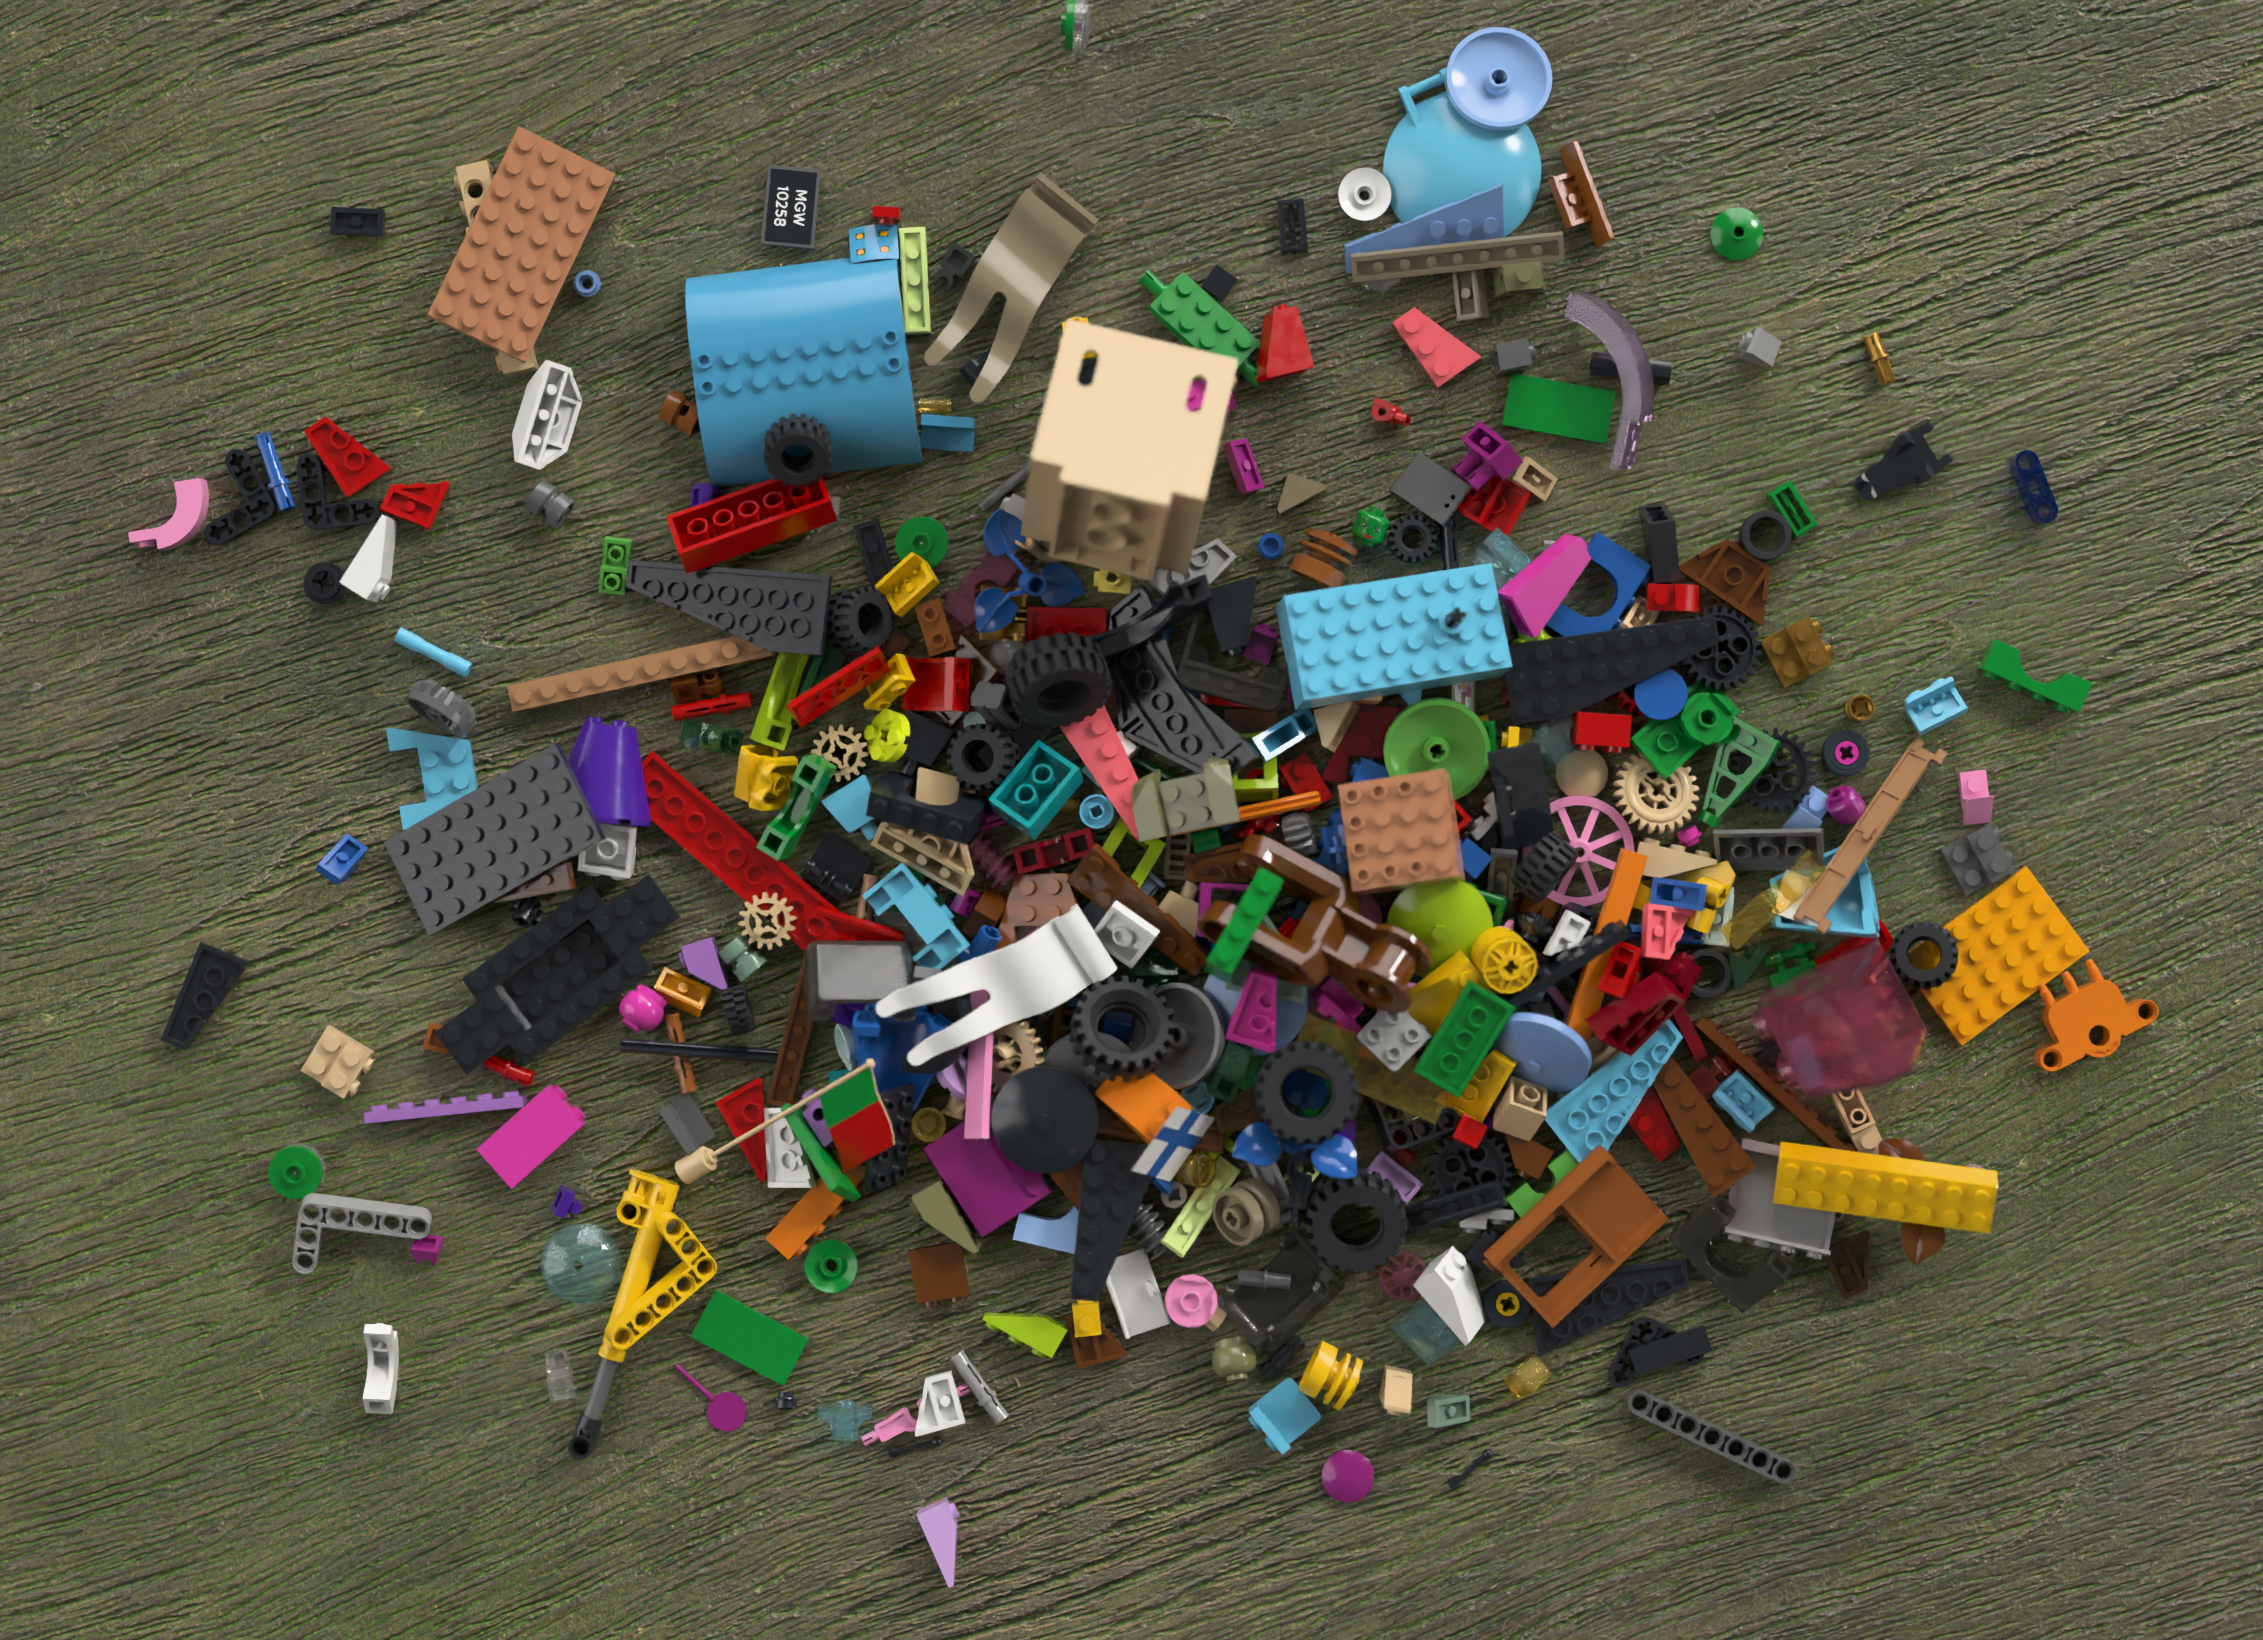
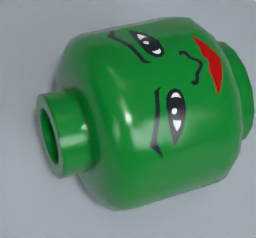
M1370 506L1369 510L1362 509L1358 511L1351 528V532L1355 536L1354 540L1370 547L1382 543L1390 525V521L1383 516L1385 511Z

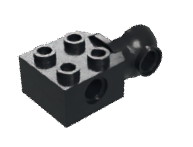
M1568 902L1557 913L1551 927H1549L1552 921L1532 911H1528L1527 916L1517 913V923L1520 928L1519 935L1538 945L1542 941L1548 944L1565 910H1569L1591 922L1583 939L1588 936L1593 937L1600 914L1580 904ZM1566 950L1557 952L1556 954L1559 955V954H1561L1562 952H1564V951H1566Z

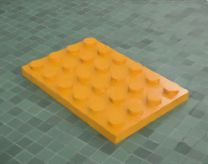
M2024 866L1942 927L1950 931V935L1954 937L1958 947L1956 970L1951 975V978L1944 982L1942 986L1938 988L1933 987L1931 990L1919 988V991L1959 1045L1963 1046L2036 992L2039 984L2048 983L2087 954L2089 949L2028 867ZM1923 941L1908 952V960L1918 970H1930L1939 963L1940 951L1934 943Z

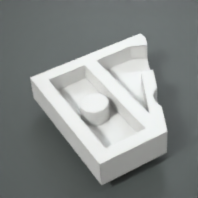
M952 1371L925 1378L915 1429L916 1437L965 1423Z

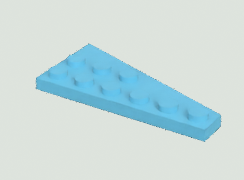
M1669 1019L1632 1056L1619 1051L1591 1073L1580 1086L1570 1090L1547 1108V1116L1544 1120L1579 1163L1599 1144L1608 1152L1609 1147L1641 1102V1098L1654 1082L1660 1069L1666 1064L1683 1038Z

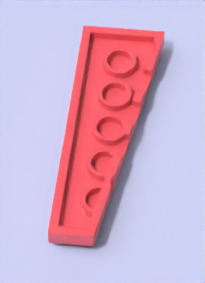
M1105 706L1101 709L1098 708L1097 712L1091 717H1085L1084 721L1079 723L1076 721L1066 727L1059 725L1136 840H1139L1132 808L1133 785L1138 781V777Z

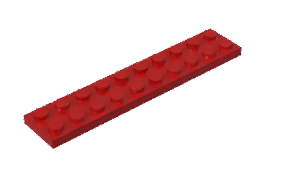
M652 751L642 762L651 820L745 901L753 904L752 896L757 895L759 899H762L763 892H767L769 898L774 893H778L777 900L779 901L786 897L787 902L785 906L794 907L790 912V916H797L796 920L791 921V925L795 926L796 930L788 931L791 940L804 951L808 950L827 955L840 938L833 929L827 927L820 920V917L814 913L817 905L837 912L841 911L781 860L777 861L756 848L759 843L757 839ZM762 903L758 906L763 910H770L774 904ZM782 911L779 915L780 924L785 926V916ZM771 914L769 916H764L767 920H769L772 923L771 920L773 916Z

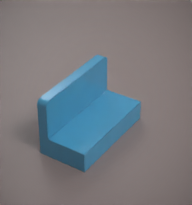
M921 414V448L973 452L975 418Z

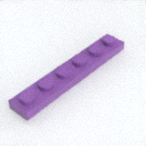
M519 1091L503 1092V1097L493 1098L491 1093L476 1095L477 1100L466 1101V1096L450 1098V1103L440 1104V1099L425 1100L422 1106H414L413 1102L397 1103L398 1108L387 1109V1104L371 1106V1111L364 1113L365 1123L520 1108L527 1104V1095H519Z

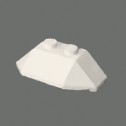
M545 360L527 383L512 432L515 462L541 470L545 465L567 452L582 405V398L571 368Z

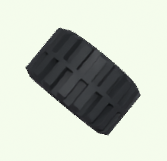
M794 413L790 414L788 419L785 416L779 418V424L774 422L771 425V430H767L764 462L767 465V471L770 475L774 474V479L777 482L783 480V485L788 487L790 484H795V488H800V484H805L808 487L812 485L813 480L816 483L819 482L821 475L825 476L828 472V467L831 466V436L829 431H826V426L823 423L818 424L817 418L812 416L811 419H808L807 414L802 413L801 417H796ZM793 444H802L809 447L812 452L803 457H793L787 454L784 449Z
M872 587L844 589L834 593V596L830 597L826 630L829 644L833 643V648L836 651H841V654L844 655L866 654L877 646L883 649L886 646L885 642L890 641V632H893L894 629L892 625L894 615H891L890 612L892 607L886 603L887 598L885 595H880V591L872 589ZM857 616L859 617L860 626H858Z
M976 724L965 726L966 730L960 729L957 732L958 738H952L950 743L953 744V748H948L947 754H951V759H948L947 762L948 765L953 766L950 772L952 776H958L956 781L960 784H966V788L996 790L1017 766L1015 765L1016 760H1020V754H1016L1015 751L1019 749L1018 743H1012V740L1015 739L1013 735L1006 734L1007 730L1003 727H997V725ZM985 741L993 750L994 761L990 769L982 773L974 763V752L977 746Z
M1552 831L1546 834L1527 854L1514 872L1511 883L1535 903L1544 900L1568 873L1577 860L1578 851Z
M1925 920L1921 923H1918V921L1912 922V925L1904 926L1896 934L1891 944L1890 959L1892 969H1894L1898 979L1900 978L1905 985H1910L1913 989L1931 990L1933 987L1938 988L1944 982H1947L1956 970L1958 963L1956 941L1950 935V931L1942 928L1936 922L1935 924ZM1930 941L1938 947L1940 961L1936 967L1930 970H1918L1910 964L1908 951L1914 943Z

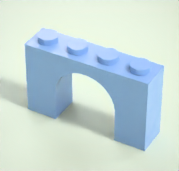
M1073 1206L1069 1212L1055 1218L1021 1212L1018 1215L1013 1240L1074 1254L1078 1211Z

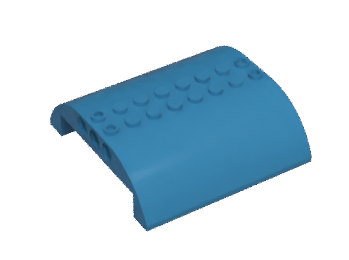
M850 258L686 279V317L697 411L705 459L713 487L720 488L760 483L773 479L774 474H769L767 465L764 462L767 430H771V425L774 422L779 424V418L785 416L788 419L790 414L794 413L796 417H801L802 413L807 414L808 419H811L812 416L817 418L818 424L823 423L826 426V431H829L831 436V466L828 467L827 474L923 462L920 436L917 430L899 286L898 259H874L851 264ZM793 444L784 449L787 454L793 457H803L812 452L809 447L802 444Z

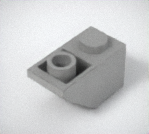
M1755 327L1751 332L1747 331L1746 335L1742 336L1737 350L1741 351L1739 359L1765 369H1770L1774 364L1782 341L1763 329Z

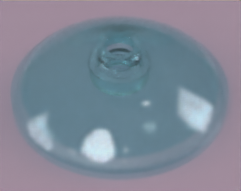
M573 1224L560 1229L548 1240L541 1258V1270L548 1287L560 1298L573 1303H588L603 1297L616 1283L621 1268L620 1253L612 1237L601 1228L590 1224ZM575 1261L582 1263L583 1268L581 1270L574 1268Z

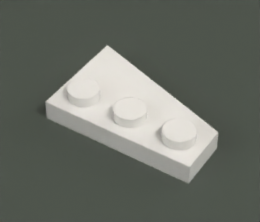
M781 1107L764 1108V1122L781 1113ZM785 1117L766 1127L765 1143L768 1188L817 1187L806 1152Z

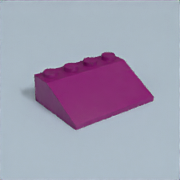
M994 1102L990 1104L989 1139H964V1120L922 1149L981 1238L1052 1192L1040 1173L1028 1171L1017 1166L999 1148L993 1134L991 1122Z

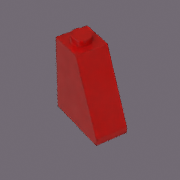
M1286 304L1278 305L1271 308L1272 312L1263 317L1256 376L1258 384L1304 373L1315 367L1297 306L1287 308Z

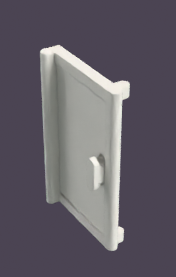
M1145 1248L1118 1256L1106 1280L1125 1339L1171 1323L1148 1256L1144 1253Z

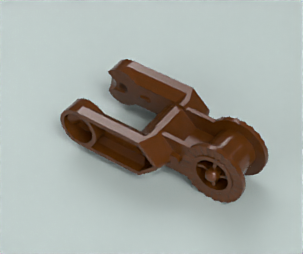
M1256 834L1248 835L1240 848L1237 862L1238 868L1252 879H1254L1260 867L1284 880L1281 888L1283 891L1310 905L1291 940L1259 924L1242 959L1264 971L1276 974L1277 978L1293 985L1316 987L1328 975L1343 983L1347 987L1348 992H1351L1355 998L1360 999L1362 1003H1366L1372 1008L1396 1014L1407 1011L1413 1000L1411 992L1407 988L1412 975L1426 973L1433 963V957L1426 945L1422 944L1412 934L1406 933L1403 929H1397L1395 926H1388L1386 924H1375L1360 916L1362 898L1359 894L1353 892L1352 886L1347 879L1270 838ZM1216 900L1198 922V928L1208 940L1217 944L1237 906L1225 901Z

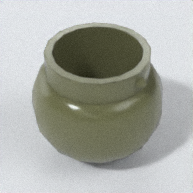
M1235 1337L1215 1342L1212 1365L1216 1374L1219 1377L1227 1378L1228 1383L1248 1379L1247 1374L1253 1372L1256 1367V1355L1253 1347L1248 1344L1247 1337Z

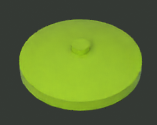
M1461 880L1402 889L1391 904L1387 925L1403 929L1406 933L1412 934L1422 944L1426 945L1433 957V963L1426 973L1417 974L1426 977L1459 950L1472 963V946L1480 934L1487 929L1493 928V917L1483 895L1470 883Z

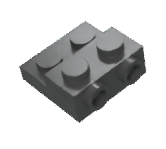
M1984 824L1939 849L1964 896L2015 871L2013 864L2016 863V859L2009 849L2004 850L2000 843L2003 840V836L1996 826L1992 827L1990 824Z

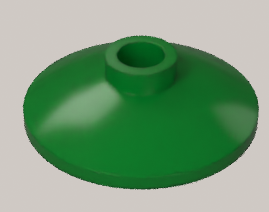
M1740 207L1729 208L1721 212L1713 221L1710 238L1714 249L1722 257L1729 260H1744L1752 256L1761 246L1763 227L1759 218L1750 210ZM1735 228H1740L1743 231L1741 237L1735 236Z
M825 1240L816 1244L809 1251L805 1260V1273L809 1282L816 1289L826 1293H836L846 1289L854 1281L858 1270L855 1253L847 1244L838 1240ZM828 1261H835L837 1268L830 1270L827 1267Z

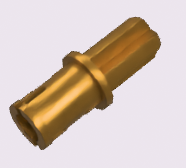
M1879 332L1872 333L1875 345L1872 344L1869 335L1862 339L1871 358L1869 363L1873 364L1880 384L1885 386L1893 383L1896 377L1888 359L1890 355L1885 352Z

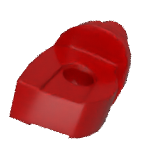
M1374 398L1371 415L1375 420L1380 423H1389L1392 427H1396L1398 424L1405 427L1409 426L1411 417L1403 414L1400 408L1390 402ZM1385 409V415L1381 416L1380 412Z

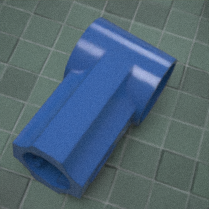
M983 925L974 937L971 945L959 956L956 964L958 965L995 951L1002 940L1000 931L993 926Z

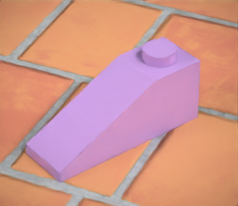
M946 1497L919 1509L916 1515L945 1581L950 1588L954 1586L958 1522L956 1518L960 1516L954 1502L949 1503Z

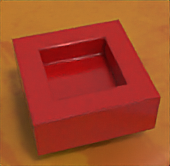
M873 206L872 217L874 221H878L879 225L893 226L894 222L901 221V210L899 207Z

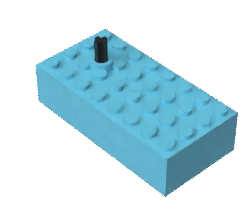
M1492 563L1285 595L1275 607L1295 710L1498 678L1512 667Z

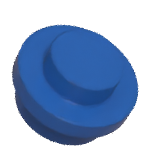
M1267 533L1258 541V552L1265 559H1276L1284 550L1283 540L1277 534Z

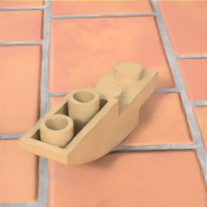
M1853 1076L1828 1086L1853 1147L1861 1153L1879 1155L1878 1144L1883 1140Z

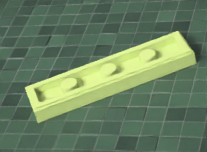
M899 228L905 334H931L926 228Z
M1219 1155L1160 1243L1181 1258L1184 1257L1212 1215L1214 1198L1218 1193L1230 1188L1241 1170Z

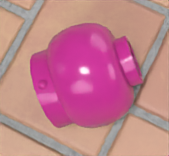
M639 984L635 990L629 991L620 1002L619 1011L623 1016L621 1022L636 1033H639L641 1030L652 1031L662 1021L663 1009L667 1002L653 990Z

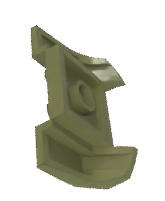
M1209 758L1208 761L1203 763L1204 773L1160 782L1161 772L1158 769L1136 781L1133 785L1132 808L1139 842L1240 821L1228 760Z

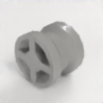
M1173 1180L1171 1195L1160 1194L1162 1202L1170 1208L1180 1207L1187 1199L1186 1188L1178 1180Z

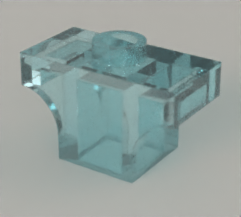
M1568 716L1557 718L1549 724L1545 723L1533 731L1535 735L1523 744L1539 742L1544 766L1557 765L1575 751L1569 740V732L1574 724Z
M840 1400L838 1404H820L818 1408V1419L826 1421L831 1427V1440L858 1441L860 1425L873 1417V1405H854L853 1400Z

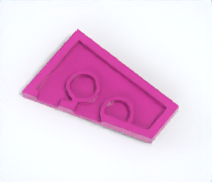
M1251 966L1226 1029V1039L1269 1053H1273L1276 1050V974Z

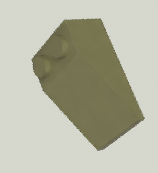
M941 1177L913 1193L910 1206L917 1217L922 1216L924 1221L973 1254L979 1251L981 1246L979 1241L973 1236L974 1233L967 1220L962 1217V1211Z

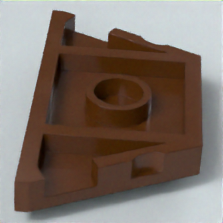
M1728 538L1679 565V570L1682 574L1741 614H1745L1747 618L1759 626H1762L1765 618L1764 610L1768 596L1767 588L1770 581L1771 567L1759 559L1750 556L1747 551Z

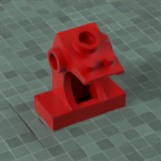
M1625 942L1615 945L1597 990L1623 1000L1626 992L1639 983L1643 974V970L1640 964H1638L1643 953L1642 948Z

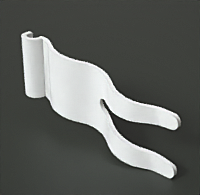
M1078 904L1070 907L1071 910L1066 914L1055 917L1029 936L1010 946L960 963L932 977L903 987L877 1002L875 1007L877 1014L881 1017H888L904 1009L950 999L976 990L985 989L990 993L989 1001L954 1024L929 1036L910 1050L907 1054L908 1062L914 1066L921 1065L935 1055L980 1038L1007 1024L1055 1008L1074 997L1090 984L1097 981L1100 982L1117 970V966Z

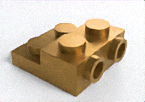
M1810 616L1760 640L1762 642L1761 647L1782 688L1833 664L1831 659L1835 656L1833 649L1828 642L1823 644L1819 634L1823 633L1819 622L1816 619L1811 620Z

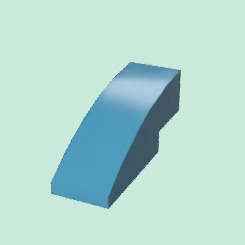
M1309 708L1301 709L1251 739V742L1265 763L1318 730L1317 722Z

